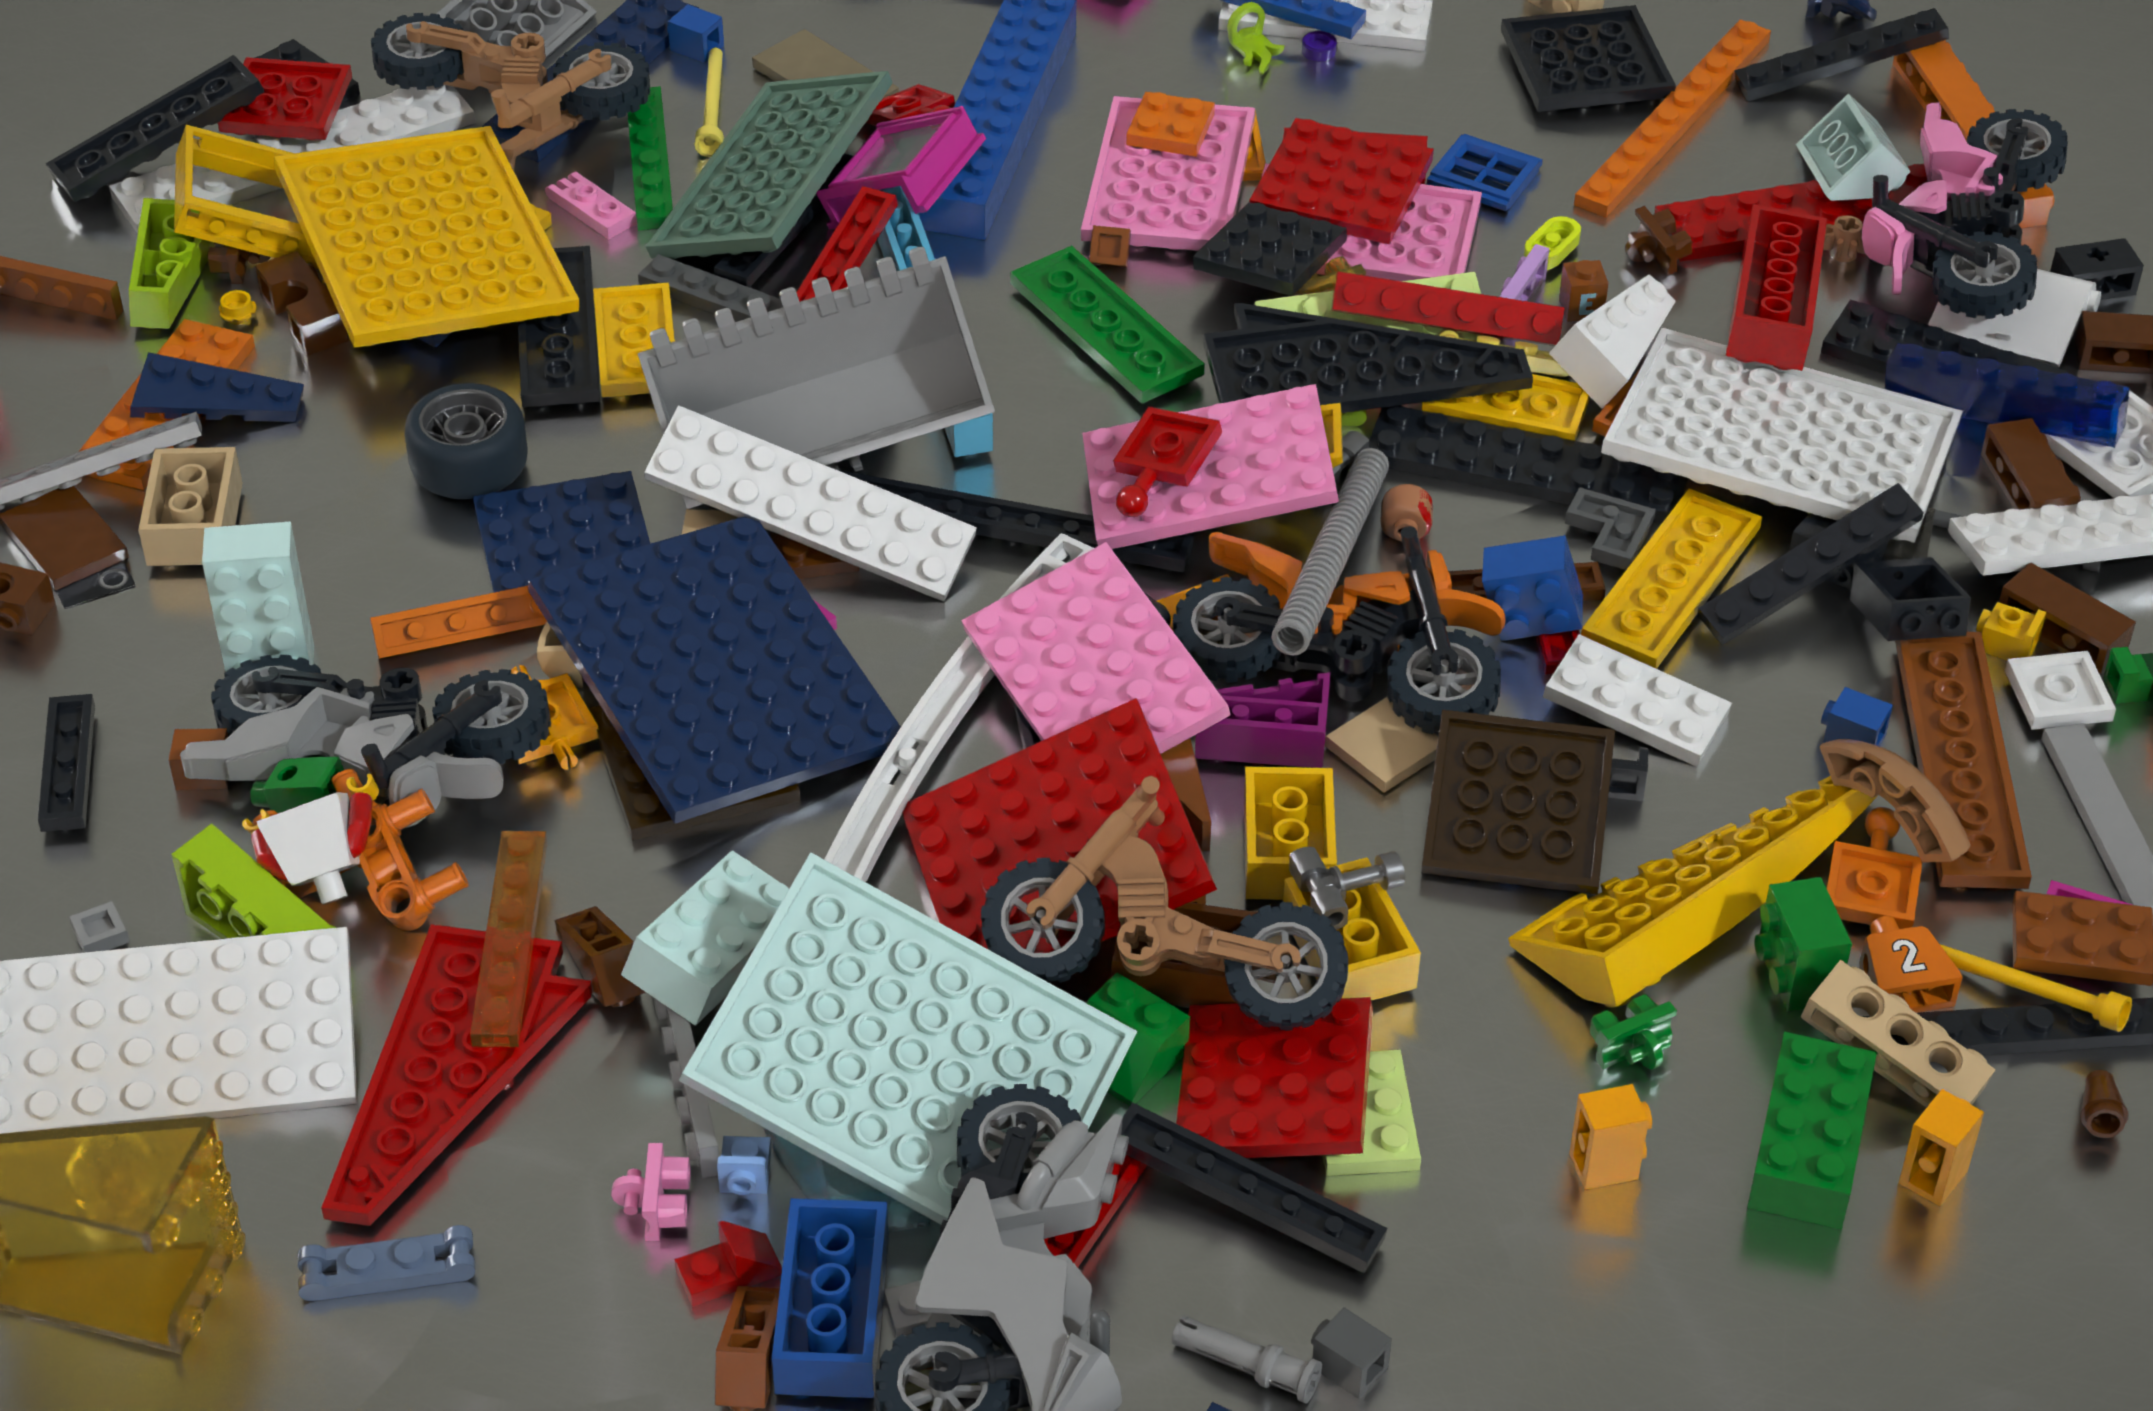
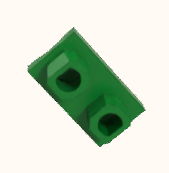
M1643 994L1632 999L1627 1004L1625 1016L1628 1019L1620 1022L1608 1010L1594 1015L1591 1019L1590 1034L1598 1045L1597 1063L1603 1070L1624 1060H1627L1630 1064L1640 1061L1649 1070L1661 1066L1663 1063L1662 1051L1671 1047L1670 1041L1673 1036L1671 1020L1672 1017L1676 1016L1677 1009L1670 1001L1658 1006L1650 997Z

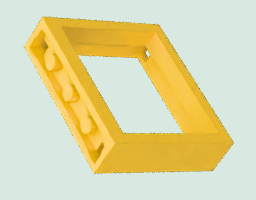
M186 125L176 152L174 232L273 258L298 251L306 263L311 262L316 269H319L299 223L192 196L193 165L283 188L275 170L274 156L294 153ZM193 136L200 137V139H195ZM191 209L199 211V213L191 212Z

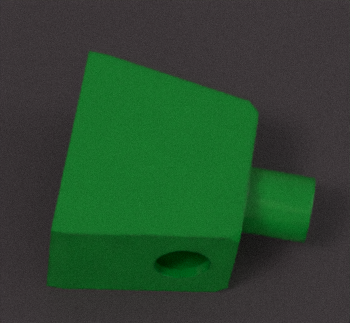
M334 756L283 759L278 762L267 781H256L253 784L251 802L256 807L270 808V810L281 813L336 793L331 779L334 775L344 770L339 757Z

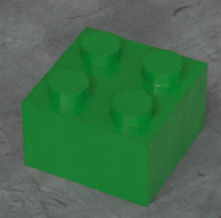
M1821 877L1770 884L1766 904L1761 905L1760 916L1762 924L1760 934L1755 935V952L1760 961H1765L1769 970L1771 989L1775 995H1780L1787 1012L1804 1009L1809 998L1837 963L1842 960L1848 964L1852 942Z

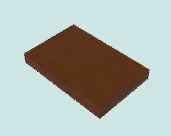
M75 486L66 489L57 488L34 500L0 513L1 526L38 571L48 573L51 586L55 591L129 558L125 544Z

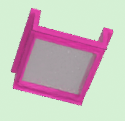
M963 106L877 123V129L828 185L829 188L818 190L816 193L830 218L826 223L829 230L837 228L862 186L876 190L901 186L914 213L927 212L986 140L984 133L977 134Z

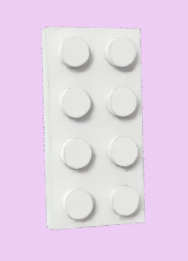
M1580 634L1546 684L1543 697L1696 767H1698L1727 718L1732 705L1731 702Z

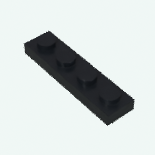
M92 694L49 697L38 823L41 832L82 829L86 826L95 703Z

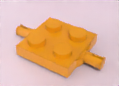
M519 665V671L527 674L529 679L532 680L527 668L524 665ZM516 666L511 669L512 674L519 672ZM566 673L550 679L538 680L541 683V688L545 689L547 694L551 727H548L549 735L546 740H540V747L533 752L530 750L525 752V757L517 760L519 764L555 754L561 768L568 770V763L571 768L575 767L578 763L577 756L573 753L571 747L598 739V725L570 676Z

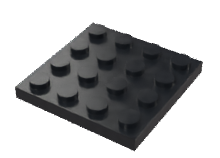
M1636 5L1502 19V35L1538 112H1553L1559 109L1577 107L1588 108L1605 104H1624L1626 102L1642 100L1655 101L1666 98L1676 89V84Z

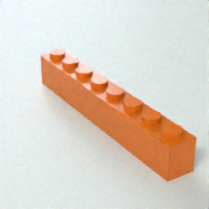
M1945 40L1894 56L1893 65L1924 111L1926 112L1928 104L1940 102L1941 119L1957 123L1966 142L1970 128L1972 126L1976 127V121L1982 117L1988 118L1990 113L1995 112L1993 105L1987 101L1980 91L1979 85L1973 81L1966 71L1963 62H1960L1952 51L1949 42ZM2044 184V187L2040 189L2031 187L2027 188V191L2019 192L2025 201L2023 220L2018 224L2021 229L2047 225L2050 209L2054 206L2052 189Z

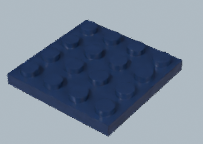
M631 471L473 496L474 509L493 593L528 586L529 579L650 544Z

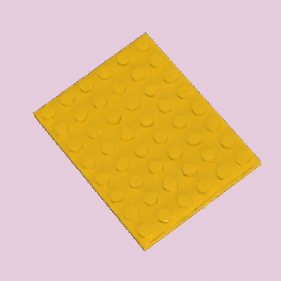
M491 126L274 156L276 173L354 348L579 312V298Z

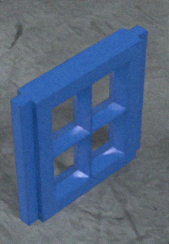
M1461 134L1432 169L1430 176L1427 178L1426 185L1482 192L1481 203L1506 211L1511 208L1537 175L1539 168L1542 166L1543 159L1467 134ZM1465 153L1489 162L1486 166L1461 157ZM1495 164L1520 173L1516 177L1492 168ZM1452 168H1456L1477 175V177L1471 180L1450 173ZM1486 178L1509 187L1504 191L1480 182Z

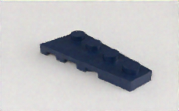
M148 352L131 404L130 417L144 418L145 412L164 413L165 418L176 419L182 417V413L191 414L197 412V414H205L206 420H222V417L227 415H241L244 421L295 422L303 397L304 384Z

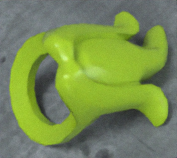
M1248 2L1239 6L1230 16L1227 24L1228 39L1233 48L1244 57L1243 64L1251 66L1253 59L1260 63L1259 73L1263 75L1269 69L1271 57L1281 54L1285 45L1273 44L1262 34L1265 20L1264 10L1258 3ZM1250 12H1256L1258 15L1256 25L1243 28L1237 32V26L1241 18Z

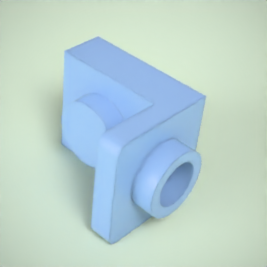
M723 1136L722 1154L718 1157L717 1162L720 1193H734L738 1195L750 1193L767 1194L771 1159V1137Z

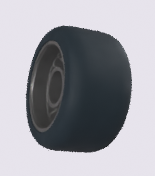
M478 383L448 385L436 389L421 398L412 407L407 416L404 434L411 471L423 487L435 494L454 499H473V496L498 492L515 481L526 464L528 446L522 411L512 397L497 388Z

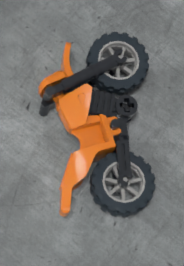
M1411 526L1403 528L1400 533L1408 573L1403 574L1402 571H1389L1345 577L1344 585H1340L1333 591L1306 651L1299 655L1292 656L1280 652L1273 644L1272 631L1303 569V561L1259 542L1237 538L1221 532L1211 533L1209 535V555L1211 560L1219 566L1247 576V579L1241 578L1240 581H1232V577H1223L1219 582L1205 581L1201 583L1202 587L1190 589L1186 593L1185 600L1180 599L1176 606V614L1173 615L1175 635L1208 679L1212 681H1217L1218 678L1226 679V682H1238L1237 678L1242 677L1248 680L1256 677L1258 671L1263 670L1265 672L1269 668L1290 672L1300 669L1320 671L1322 673L1330 672V676L1334 680L1335 692L1339 697L1347 701H1360L1368 697L1372 692L1373 672L1381 674L1383 667H1386L1388 660H1390V666H1388L1387 670L1389 703L1393 702V711L1398 717L1403 716L1408 726L1412 728L1415 726L1421 727L1422 732L1427 734H1433L1434 731L1439 732L1442 709L1489 715L1490 711L1494 712L1496 710L1498 697H1500L1501 666L1499 660L1495 661L1494 650L1490 646L1485 647L1483 640L1475 635L1471 638L1466 635V631L1455 629L1454 632H1447L1445 626L1466 627L1487 635L1496 636L1501 633L1505 626V613L1497 603L1487 598L1452 590L1450 574L1442 554L1436 550L1427 551L1425 563L1417 530ZM1218 616V621L1212 620V618ZM1201 628L1213 632L1203 636L1199 630ZM1256 632V634L1251 638L1244 634ZM1459 669L1466 672L1462 674H1456ZM1353 676L1360 677L1357 678L1354 683L1346 682L1350 681ZM1413 680L1428 684L1418 688ZM1474 684V685L1471 687V689H1469V690H1467V691H1466L1465 689H1463L1461 686H1459V685Z

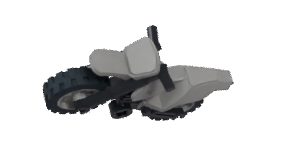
M271 655L261 656L258 661L252 662L251 659L240 663L241 667L237 669H229L224 673L225 678L218 679L214 685L215 691L211 693V700L217 728H227L228 738L216 741L190 742L186 745V749L180 753L186 778L229 781L268 780L278 762L283 759L339 757L344 770L354 769L363 786L367 783V774L373 776L379 789L378 795L389 797L384 802L387 806L422 788L436 810L442 796L463 799L493 798L500 794L504 783L500 764L506 763L505 760L510 758L514 760L525 757V752L528 750L533 752L540 747V740H546L549 735L548 727H551V719L545 689L541 688V683L535 678L530 680L528 675L522 672L512 674L511 670L499 669L498 673H490V670H483L478 672L479 675L471 677L468 674L459 678L460 682L456 684L451 682L444 688V694L437 695L435 707L432 708L434 723L428 727L425 709L422 705L418 704L422 699L419 675L413 669L395 668L389 670L381 676L379 686L367 687L364 686V682L361 679H352L346 683L338 675L321 673V669L316 664L310 665L309 660L302 657L296 660L292 659L291 655H280L279 658H272ZM424 818L418 820L417 822H415V823H413V824H411V825H409V826H407V827H411V826H414V825L418 824V823H419L420 821H422Z

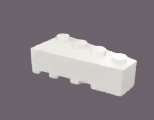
M1649 274L1574 324L1549 354L1603 409L1628 382L1676 301L1667 293L1664 285L1656 281Z

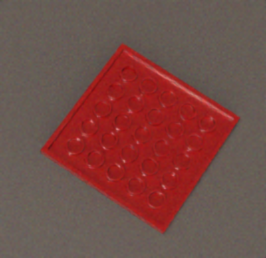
M1137 698L908 801L902 814L939 923L988 949L982 933L981 909L986 902L985 896L990 886L994 887L998 882L997 877L1005 870L1010 872L1015 869V864L1025 860L1031 863L1037 862V858H1050V862L1058 863L1059 860L1067 862L1070 857L1075 858L1110 815L1122 807L1147 776L1157 778L1160 783L1156 793V800L1165 818L1159 826H1152L1147 822L1139 831L1138 838L1149 843L1158 857L1167 882L1168 908L1176 909L1217 890ZM1107 875L1096 886L1105 916V934L1101 942L1118 935L1121 928L1118 918V889L1114 881ZM1039 890L1025 895L1021 900L1028 905L1032 900L1039 898ZM1014 906L1010 915L1009 925L1031 920L1027 914ZM1076 910L1067 921L1077 923ZM1060 929L1057 941L1061 948L1072 938L1075 932ZM1033 930L1012 934V936L1022 948L1026 949ZM1041 937L1034 953H1050L1054 949L1051 944L1046 942L1045 938Z

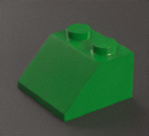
M1117 972L1088 999L1087 1004L1137 1031L1107 1093L1130 1106L1132 1102L1136 1104L1184 1057L1185 1044L1189 1040L1190 1016Z

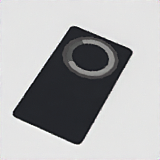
M120 563L56 590L63 607L68 608L135 585V582L125 563Z

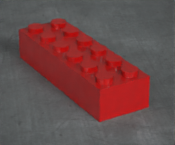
M1753 204L1743 247L1725 356L1734 357L1745 363L1759 362L1769 364L1781 370L1794 369L1803 371L1813 331L1827 218Z

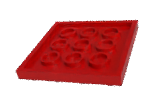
M1295 118L1249 202L1261 203L1266 207L1284 212H1295L1300 216L1315 220L1329 221L1331 224L1347 228V235L1390 244L1433 161L1434 149L1420 146L1417 143H1406L1388 139L1381 135L1357 132L1346 127L1322 124L1311 119Z
M1371 997L1341 998L1325 1018H1319L1315 1021V1024L1309 1027H1293V1030L1289 1031L1280 1030V1027L1271 1026L1268 1028L1258 1024L1257 1020L1247 1017L1240 1010V1006L1237 1003L1189 1006V1040L1185 1044L1176 1124L1245 1158L1363 1153L1373 1017Z

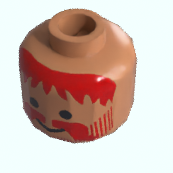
M1402 484L1391 488L1385 493L1381 503L1380 523L1386 536L1402 542L1401 530L1408 526L1416 528L1419 540H1422L1429 534L1433 523V501L1426 490L1413 484Z

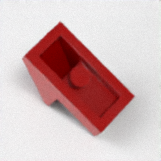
M718 1221L720 1244L674 1259L677 1275L692 1307L734 1293L738 1286L751 1287L781 1276L782 1266L766 1233L730 1222Z

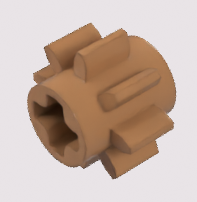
M1840 216L1835 220L1834 225L1826 224L1823 250H1829L1830 256L1840 262L1855 260L1857 253L1865 254L1862 242V222L1853 216Z

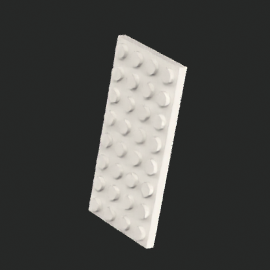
M347 927L0 961V1141L357 1104L350 942Z

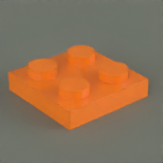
M1145 91L1126 133V145L1197 157L1215 115V102Z

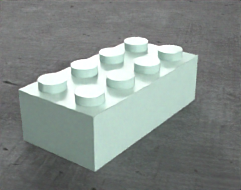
M291 521L204 528L202 565L225 672L231 668L237 669L241 667L240 663L250 659L252 662L258 661L261 656L271 655L272 658H279L280 655H291L292 659L296 660L302 657L309 660L310 665H313L314 641Z
M732 850L636 937L621 975L696 1026L728 995L789 888Z

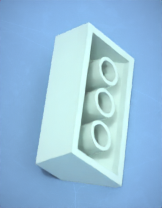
M1849 93L1796 144L1823 192L1831 201L1873 198V177L1876 175H1886L1888 177V193L1895 191L1904 183L1906 176L1911 172L1878 121Z

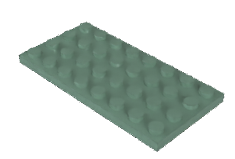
M880 71L766 82L646 245L651 259H654L658 254L670 259H677L683 256L698 255L699 257H708L712 254L730 253L731 255H738L743 252L762 251L769 253L777 250L893 82L889 72Z

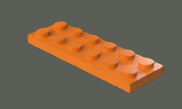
M184 319L157 354L237 370L254 349L255 343L252 334ZM140 374L78 452L173 419L165 418L164 413L145 412L144 418L130 417V408L141 376ZM135 459L121 463L120 469L113 473L98 476L94 472L85 476L144 491L148 484L152 459L141 463H136Z

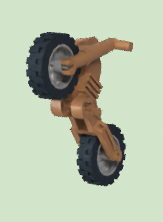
M413 13L414 16L407 17L402 15L397 17L395 21L389 20L385 22L383 28H378L374 32V37L371 38L374 70H376L380 79L385 78L386 83L394 86L397 84L400 85V88L408 90L410 87H417V90H427L429 86L438 88L444 85L474 90L478 86L488 89L498 115V127L512 128L516 125L525 127L518 135L501 144L513 171L516 157L527 150L533 151L565 131L576 128L579 123L586 119L592 120L595 117L600 118V120H610V117L614 116L617 118L625 117L626 113L630 111L634 113L640 109V104L644 105L648 101V95L651 92L649 64L645 62V57L641 53L636 54L635 49L629 46L623 48L618 43L604 45V42L594 43V46L584 44L578 46V50L565 52L564 58L559 57L556 61V67H553V80L548 82L547 70L542 66L546 59L545 43L543 37L536 33L518 34L511 40V46H500L485 42L477 33L463 31V27L459 23L455 25L454 20L449 17L443 19L440 18L439 14L431 13L430 16H423V13Z
M1147 776L1143 779L1140 786L1122 807L1110 815L1075 858L1070 857L1067 862L1059 860L1058 863L1050 862V858H1037V862L1028 863L1027 860L1015 864V869L1010 872L1005 870L997 877L998 882L994 887L990 886L986 893V902L981 909L982 933L988 950L1048 983L1057 980L1061 983L1071 979L1070 975L1075 974L1077 971L1079 973L1084 971L1089 966V961L1092 957L1097 956L1101 948L1102 937L1105 934V916L1096 886L1105 875L1114 881L1118 889V918L1121 928L1117 935V945L1121 962L1124 968L1135 976L1150 975L1160 967L1162 962L1171 959L1201 968L1225 972L1229 993L1233 1001L1240 1006V1010L1247 1017H1252L1258 1021V1024L1264 1027H1280V1030L1285 1031L1293 1030V1027H1309L1315 1024V1021L1319 1018H1325L1329 1015L1333 1006L1342 998L1348 978V954L1339 930L1336 931L1332 926V922L1328 917L1323 914L1320 916L1314 912V908L1303 904L1302 907L1293 906L1292 902H1281L1280 906L1271 907L1270 904L1263 906L1252 916L1250 914L1247 915L1240 922L1238 929L1232 933L1216 930L1168 908L1167 882L1158 857L1149 843L1138 838L1139 831L1147 822L1152 826H1159L1165 818L1156 800V793L1160 783L1153 776ZM1039 890V898L1032 900L1028 905L1021 900L1025 895ZM1014 906L1027 914L1031 919L1009 925L1010 915ZM1076 910L1077 923L1067 921ZM1032 929L1033 934L1026 949H1024L1015 941L1012 934ZM1060 929L1075 932L1072 938L1061 948L1057 941ZM1282 935V944L1280 945L1265 942L1267 939ZM1289 935L1301 937L1307 940L1308 943L1298 950L1294 945L1289 944ZM1041 937L1045 938L1046 942L1051 944L1054 949L1050 953H1034ZM1139 941L1147 942L1148 947L1142 948L1141 955L1132 953V949L1138 947ZM1315 948L1320 958L1321 968L1300 964L1301 959ZM1301 974L1319 977L1315 985L1305 993L1299 982ZM1255 979L1274 983L1270 994L1263 991ZM1284 982H1290L1298 995L1296 998H1277Z

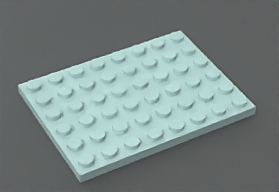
M810 852L682 1072L679 1081L942 1225L943 1220L948 1219L951 1210L953 1189L957 1188L958 1182L961 1179V1167L958 1168L957 1166L958 1126L961 1127V1117L967 1108L970 1110L973 1108V1101L982 1094L987 1097L991 1095L992 1089L1004 1086L1005 1090L1012 1089L1014 1084H1027L1028 1089L1035 1090L1037 1086L1044 1087L1050 1090V1095L1056 1097L1059 1094L1068 1101L1070 1110L1076 1109L1081 1117V1122L1088 1125L1089 1129L1137 1031ZM1009 1128L1001 1129L1000 1131L1006 1133ZM1043 1133L1036 1141L1050 1142L1051 1139ZM988 1140L985 1145L988 1152L1002 1147V1145Z

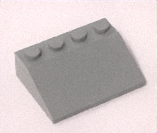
M451 0L436 14H439L440 18L443 19L449 17L454 20L455 25L459 23L463 27V31L477 33L485 42L500 46H511V40L518 34H539L544 39L547 59L590 21L597 11L584 0Z

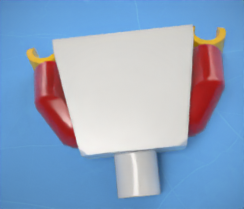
M367 774V783L358 788L354 777H349L346 784L352 795L350 799L348 793L336 792L270 816L264 809H261L262 818L256 821V826L248 818L244 819L242 826L251 834L256 861L280 881L289 882L292 886H300L314 881L322 905L347 897L348 895L339 872L359 865V856L365 851L372 822V805L379 793L373 776Z

